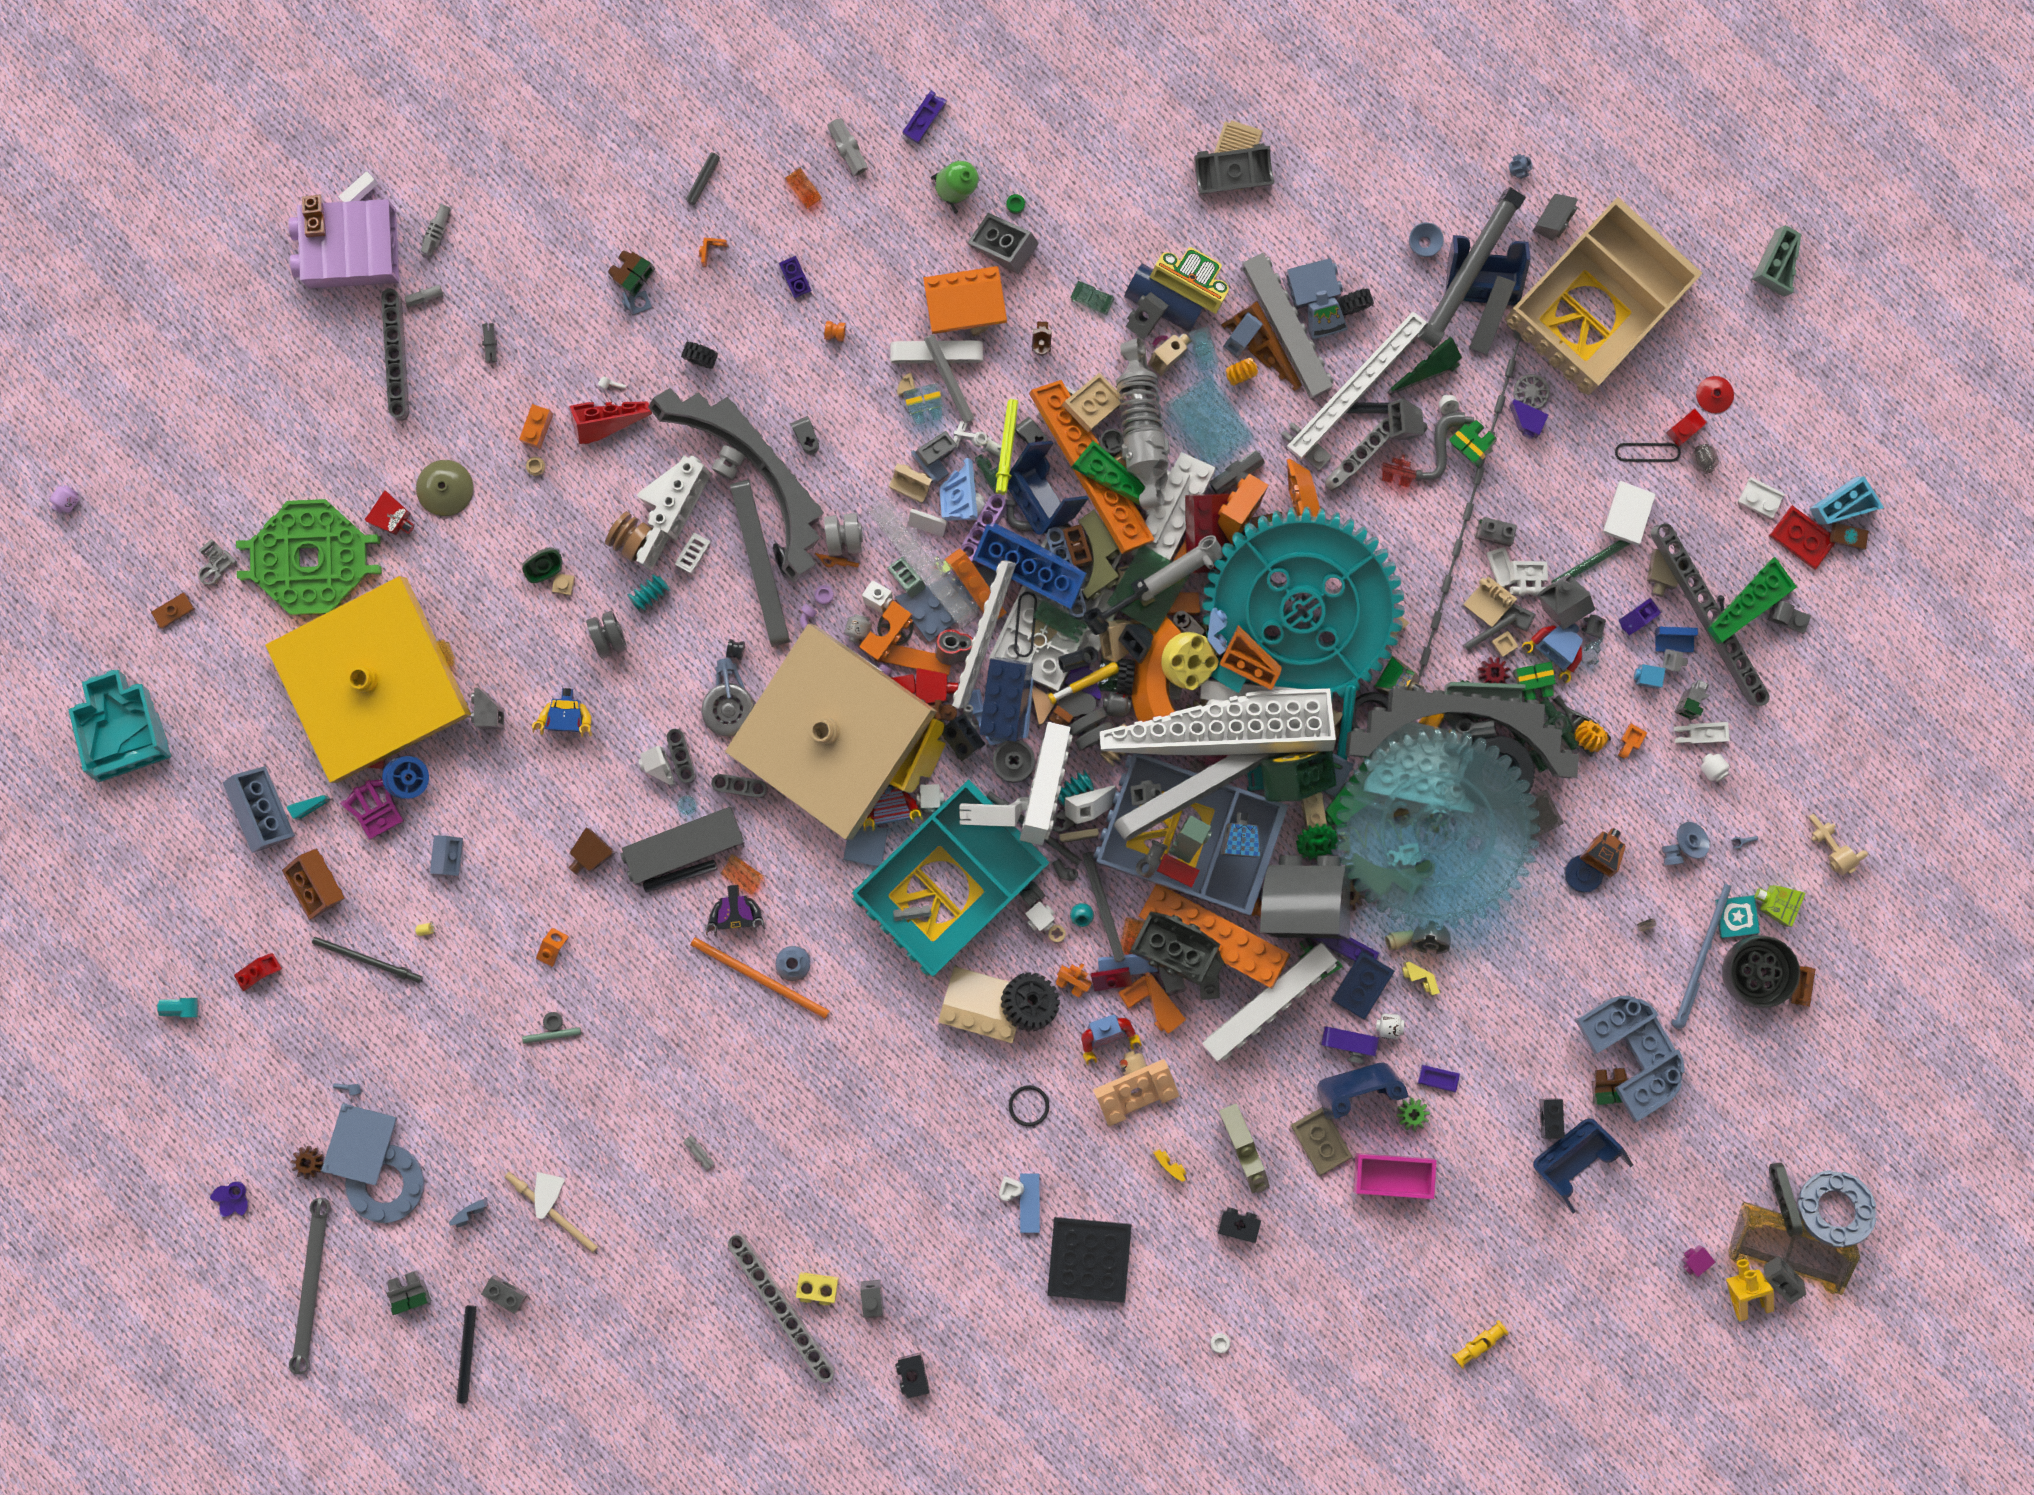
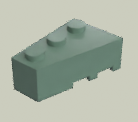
M1786 225L1776 229L1752 279L1783 297L1792 294L1794 291L1793 280L1797 270L1795 266L1796 259L1799 256L1801 233Z
M1190 815L1185 820L1168 853L1190 863L1200 846L1208 842L1212 834L1209 831L1211 826Z

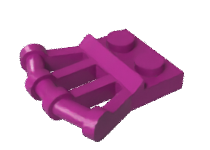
M382 779L367 780L366 784L361 787L353 788L354 791L349 797L340 803L357 817L369 840L404 822L393 801L392 795L386 789V802L383 803L375 788L384 786ZM367 791H370L377 804V807L372 810L363 795ZM357 798L366 812L363 815L351 806Z

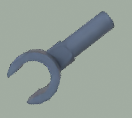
M1753 836L1742 839L1734 837L1732 840L1738 839L1740 845L1733 848H1740L1743 844L1757 841L1758 837Z
M333 1084V1088L349 1089V1095L361 1094L359 1084Z

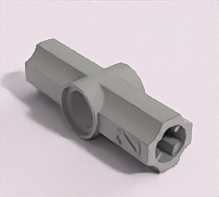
M842 118L831 121L827 127L836 142V147L839 153H841V157L845 158L854 176L860 175L868 169V166L860 153V148L853 135H850Z

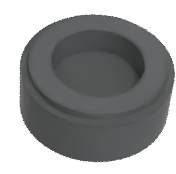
M549 1012L543 1019V1025L549 1031H557L563 1025V1018L557 1012Z

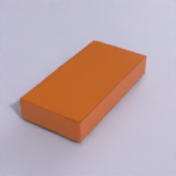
M1145 975L1134 981L1132 986H1127L1118 992L1128 1009L1149 996Z

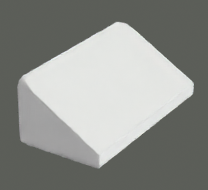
M911 509L908 525L943 537L947 521Z

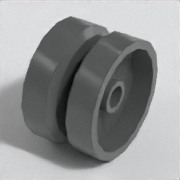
M612 610L602 614L603 625L597 617L586 620L592 641L601 659L611 656L612 649L610 643L618 653L627 650L623 630Z
M1103 707L1067 726L1070 727L1069 733L1072 736L1084 734L1075 741L1079 751L1100 743V732L1114 728L1112 722L1099 726L1108 716Z
M1008 740L1000 744L995 750L993 756L994 770L998 777L1005 782H1022L1033 772L1035 764L1034 753L1030 746L1023 741ZM1015 758L1018 763L1011 765L1010 760Z

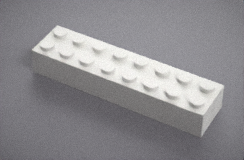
M1321 941L1278 977L1272 989L1269 987L1265 988L1208 1036L1202 1044L1217 1062L1220 1059L1226 1060L1232 1055L1231 1050L1235 1046L1239 1049L1247 1042L1246 1037L1252 1034L1254 1036L1262 1029L1261 1025L1265 1021L1270 1023L1277 1017L1276 1012L1279 1009L1284 1011L1292 1004L1290 1001L1295 996L1297 998L1301 997L1307 990L1305 987L1310 983L1314 986L1322 979L1320 975L1324 971L1329 973L1336 967L1335 962L1337 958Z

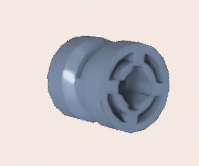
M1679 844L1662 846V851L1666 856L1664 859L1665 866L1684 863V858L1680 856L1682 850Z

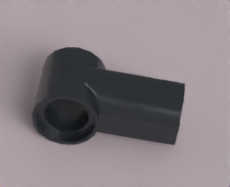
M1087 646L1082 650L1059 656V668L1065 673L1081 667H1088L1098 659V651L1092 646ZM1084 653H1088L1091 656V661L1085 659Z

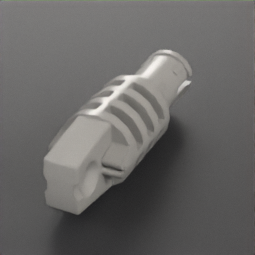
M440 204L435 218L430 221V225H428L422 240L421 252L431 257L435 248H438L442 235H444V231L447 228L445 223L452 210L450 207Z

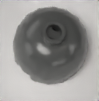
M1430 919L1418 925L1414 930L1412 947L1423 953H1427V949L1436 950V954L1446 953L1450 950L1451 935L1448 929L1439 923L1438 920Z

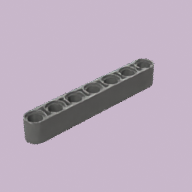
M388 288L381 295L388 410L390 415L396 420L403 421L409 416L402 298L398 292ZM396 295L395 301L388 302L390 296ZM392 314H397V318L394 321H389V317ZM398 332V337L395 340H391V334ZM399 351V356L393 359L391 357L392 353ZM399 369L401 371L400 375L393 377V372ZM397 388H401V394L394 396V391ZM403 407L402 413L395 415L396 408Z

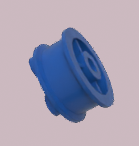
M400 756L387 763L383 770L382 781L385 789L392 796L410 799L421 795L425 791L429 783V772L426 765L420 759L412 756Z

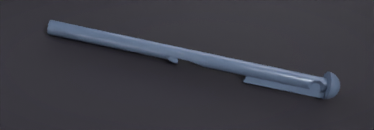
M1724 884L1676 1020H1671L1673 1027L1676 1029H1682L1686 1026L1700 983L1697 982L1708 949L1710 950L1712 947V940L1729 896L1731 885Z

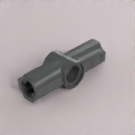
M1254 450L1240 461H1235L1223 473L1209 482L1211 488L1216 494H1222L1233 485H1238L1242 478L1245 480L1248 474H1251L1265 464L1263 457L1257 450Z

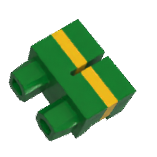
M1475 420L1469 426L1465 424L1449 441L1478 468L1486 455L1493 451L1491 447L1497 438L1489 431L1481 438L1478 434L1484 429V426Z
M1552 661L1513 670L1517 684L1526 685V689L1522 690L1525 702L1527 700H1536L1534 689H1541L1542 698L1554 696L1553 685L1556 682Z

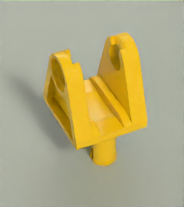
M1738 1260L1736 1265L1739 1275L1727 1278L1726 1283L1739 1322L1748 1320V1301L1758 1297L1761 1307L1765 1308L1766 1314L1774 1312V1291L1759 1269L1750 1270L1748 1260Z

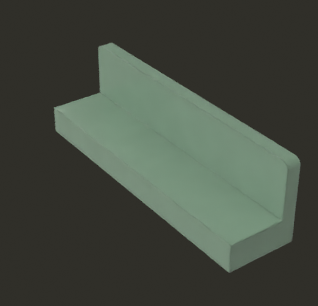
M1449 682L1444 686L1445 694L1452 695V692L1464 693L1463 696L1471 697V694H1480L1482 698L1489 699L1490 696H1500L1501 700L1508 701V698H1519L1520 702H1522V690L1526 689L1525 684Z

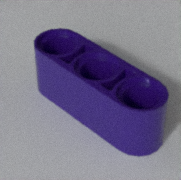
M1324 1026L1321 1045L1376 1056L1380 1037Z

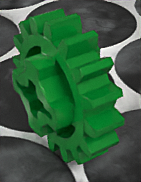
M1318 823L1313 828L1309 825L1308 830L1302 829L1303 835H1297L1296 845L1298 852L1303 858L1308 857L1309 861L1313 858L1317 861V856L1332 855L1331 850H1336V844L1339 843L1335 830L1332 829V826L1327 827L1325 823L1321 827Z

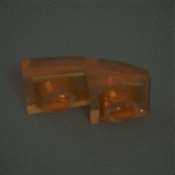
M801 167L784 178L806 209L822 199Z

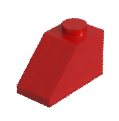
M1694 408L1668 430L1666 434L1679 447L1703 427L1707 421Z

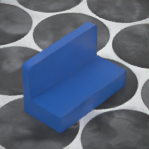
M1662 626L1656 628L1655 651L1665 652V649L1679 652H1694V637L1698 636V628Z

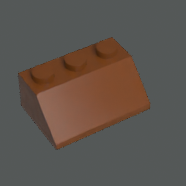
M317 848L297 856L282 869L284 876L309 920L336 906L345 899L342 890L338 887L332 872L328 869L323 856Z

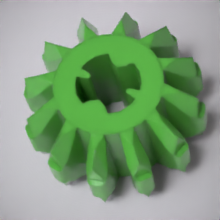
M1410 1098L1409 1104L1406 1100H1403L1402 1103L1405 1107L1398 1106L1397 1108L1402 1113L1396 1114V1117H1403L1399 1124L1403 1125L1406 1123V1130L1412 1126V1130L1416 1131L1417 1125L1423 1129L1424 1125L1421 1122H1429L1428 1119L1424 1118V1115H1430V1112L1423 1111L1427 1108V1104L1421 1105L1422 1100L1420 1099L1415 1103L1414 1098ZM1412 1109L1418 1113L1414 1116L1413 1120L1409 1116V1113H1412Z

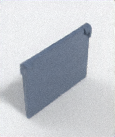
M342 1103L321 1171L377 1186L397 1117Z

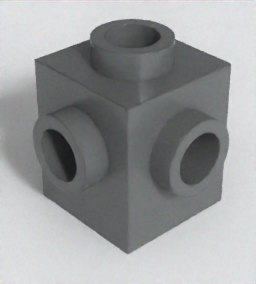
M1141 781V785L1131 786L1132 806L1143 805L1161 795V784H1153L1152 781Z

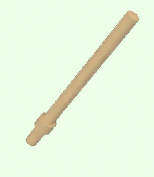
M509 1171L504 1178L516 1187V1191L520 1194L523 1193L535 1203V1193L527 1187L528 1184L523 1180L520 1181ZM553 1208L550 1209L547 1214L592 1253L597 1249L598 1246Z

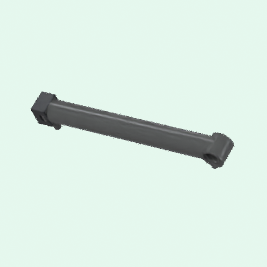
M1512 187L1503 191L1490 219L1431 318L1418 334L1419 339L1433 348L1442 340L1446 327L1515 211L1521 207L1526 198Z

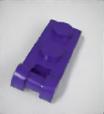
M931 90L903 130V135L919 144L940 111L946 105L947 100L943 97L939 98ZM933 102L936 104L935 108H933L929 104Z

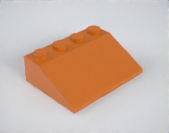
M998 266L923 277L932 334L1007 323Z

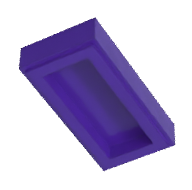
M1421 1065L1418 1084L1456 1092L1460 1073Z

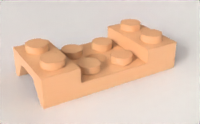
M1165 1059L1093 1089L1109 1127L1126 1120L1125 1114L1158 1100H1161L1163 1104L1180 1096ZM1140 1088L1137 1093H1131L1133 1089Z

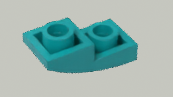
M1216 655L1220 664L1221 658ZM1218 664V667L1211 676L1239 693L1247 678Z

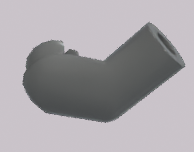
M1061 859L1052 862L1060 879L1074 881L1078 877V871L1065 868Z

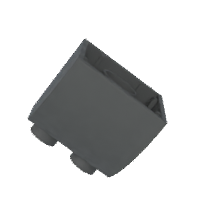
M1279 856V865H1268L1266 870L1261 905L1260 933L1272 938L1349 939L1351 869L1341 866V857L1317 856V866H1302V856Z

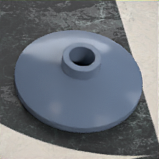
M1685 822L1679 826L1677 842L1681 850L1687 856L1694 859L1704 857L1710 847L1709 839L1704 829L1693 822Z

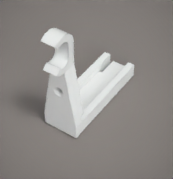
M1029 797L1017 798L1010 805L960 804V809H963L960 810V824L1016 826L1022 810L1027 809Z

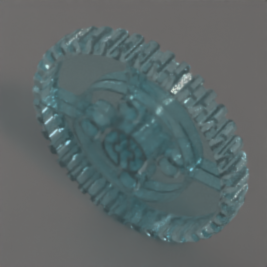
M1439 728L1432 730L1431 738H1428L1426 733L1419 729L1417 731V740L1413 741L1408 733H1403V744L1400 746L1393 739L1388 740L1390 751L1386 753L1382 748L1377 747L1375 749L1378 757L1376 761L1365 757L1363 761L1368 768L1366 772L1361 769L1353 771L1359 782H1347L1345 785L1349 792L1352 793V796L1340 797V802L1348 809L1337 811L1336 816L1341 821L1346 822V824L1336 826L1335 832L1340 836L1346 837L1337 842V848L1342 851H1349L1341 856V863L1343 865H1352L1349 868L1348 878L1355 879L1360 877L1354 887L1358 892L1368 889L1364 896L1365 901L1371 903L1378 899L1376 909L1380 913L1390 907L1389 915L1393 921L1397 920L1401 914H1404L1403 919L1406 926H1411L1415 918H1417L1421 929H1426L1429 921H1433L1436 930H1442L1444 921L1447 920L1451 928L1456 929L1459 918H1463L1468 926L1473 924L1472 914L1477 913L1482 920L1486 919L1487 913L1485 908L1489 906L1492 910L1499 911L1500 906L1497 900L1500 897L1509 902L1512 897L1507 890L1510 887L1516 890L1522 888V885L1516 879L1517 876L1528 877L1530 874L1524 866V862L1534 863L1536 860L1535 856L1528 849L1539 847V842L1530 837L1531 834H1536L1541 830L1538 824L1530 822V820L1539 816V811L1535 808L1527 807L1536 801L1535 796L1531 793L1523 794L1529 788L1530 783L1525 779L1516 781L1520 777L1522 770L1519 767L1507 769L1512 760L1508 755L1497 759L1500 750L1496 745L1489 747L1485 751L1486 740L1482 737L1478 738L1472 745V736L1469 732H1464L1460 740H1457V733L1454 729H1449L1445 738L1442 737ZM1451 786H1457L1460 790L1459 796L1455 800H1447L1445 798V791ZM1398 808H1406L1409 811L1407 819L1402 822H1398L1393 818L1394 812ZM1433 813H1434L1433 818H1430V817H1429V818H1427V820L1424 822V819H1425L1427 816H1429L1430 814H1433ZM1445 813L1440 824L1443 832L1437 831L1434 841L1430 845L1435 834L1431 828L1432 826L1438 827L1441 817ZM1452 817L1455 823L1454 832H1452L1449 828V823ZM1420 826L1424 827L1426 831L1423 841L1420 837ZM1471 837L1481 838V845L1476 850H1469L1466 847L1467 841ZM1426 858L1430 860V866L1426 871L1420 872L1415 869V864L1419 859Z

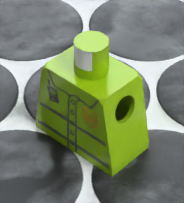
M1770 885L1767 891L1758 888L1754 898L1762 901L1760 911L1781 925L1792 927L1806 893Z

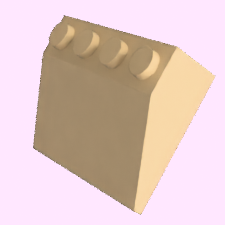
M954 966L938 1022L1013 1043L1017 1026L1014 1027L1012 1025V1020L1008 1022L1006 1019L1008 1015H1004L1002 1012L1004 1008H1001V1003L1003 1002L1001 1000L1002 992L1009 981Z

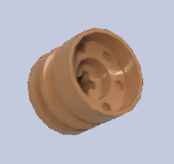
M626 511L610 528L605 544L609 547L613 546L615 551L623 547L621 555L631 562H635L638 550L645 545L647 533L653 530V528L644 522L636 528L638 518L635 516L632 518V514Z

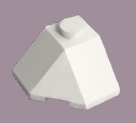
M659 745L640 754L641 759L638 760L641 770H645L646 773L671 786L675 785L663 747Z

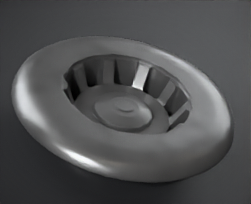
M724 683L712 688L703 700L701 708L702 718L706 726L718 735L735 736L755 706L750 693L737 684L729 683L730 694L734 696L733 699L727 698Z

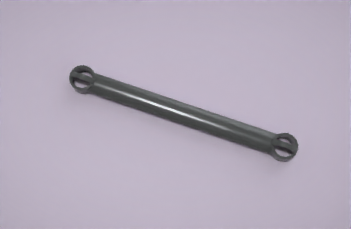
M323 1197L314 1199L310 1204L312 1215L293 1357L289 1361L290 1371L294 1374H302L310 1367L309 1349L327 1214L331 1209L329 1200ZM324 1201L327 1205V1210L323 1215H320L321 1203ZM317 1202L316 1212H315L314 1205H315V1203ZM301 1358L306 1361V1368L303 1371H299Z

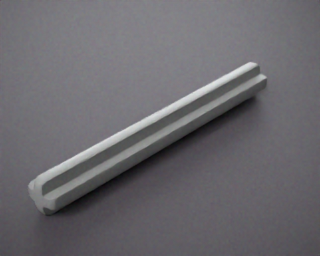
M935 335L927 336L924 341L963 422L968 423L974 419V416Z

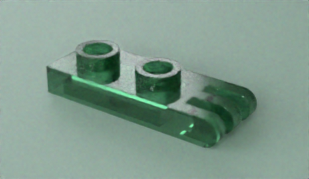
M1044 600L1041 601L1033 615L1034 619L1077 643L1080 639L1074 636V633L1080 636L1083 635V632L1077 629L1078 626L1085 630L1087 628L1086 624Z

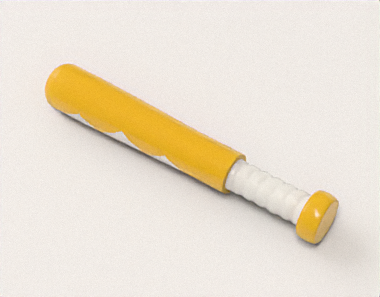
M1112 662L1070 684L1069 687L1055 694H1048V699L1054 705L1057 703V700L1118 673L1119 667L1115 662Z

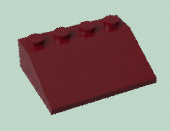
M1231 493L1185 495L1186 553L1196 548L1204 537L1210 535L1216 537L1221 547L1226 543L1231 544L1218 524L1220 518L1218 513L1223 504L1227 506L1229 503L1227 500ZM1203 565L1192 573H1207L1211 569Z

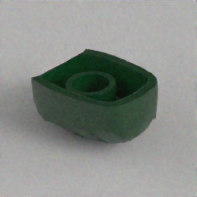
M544 548L525 560L521 568L530 583H539L555 576L561 571L562 556L556 548Z

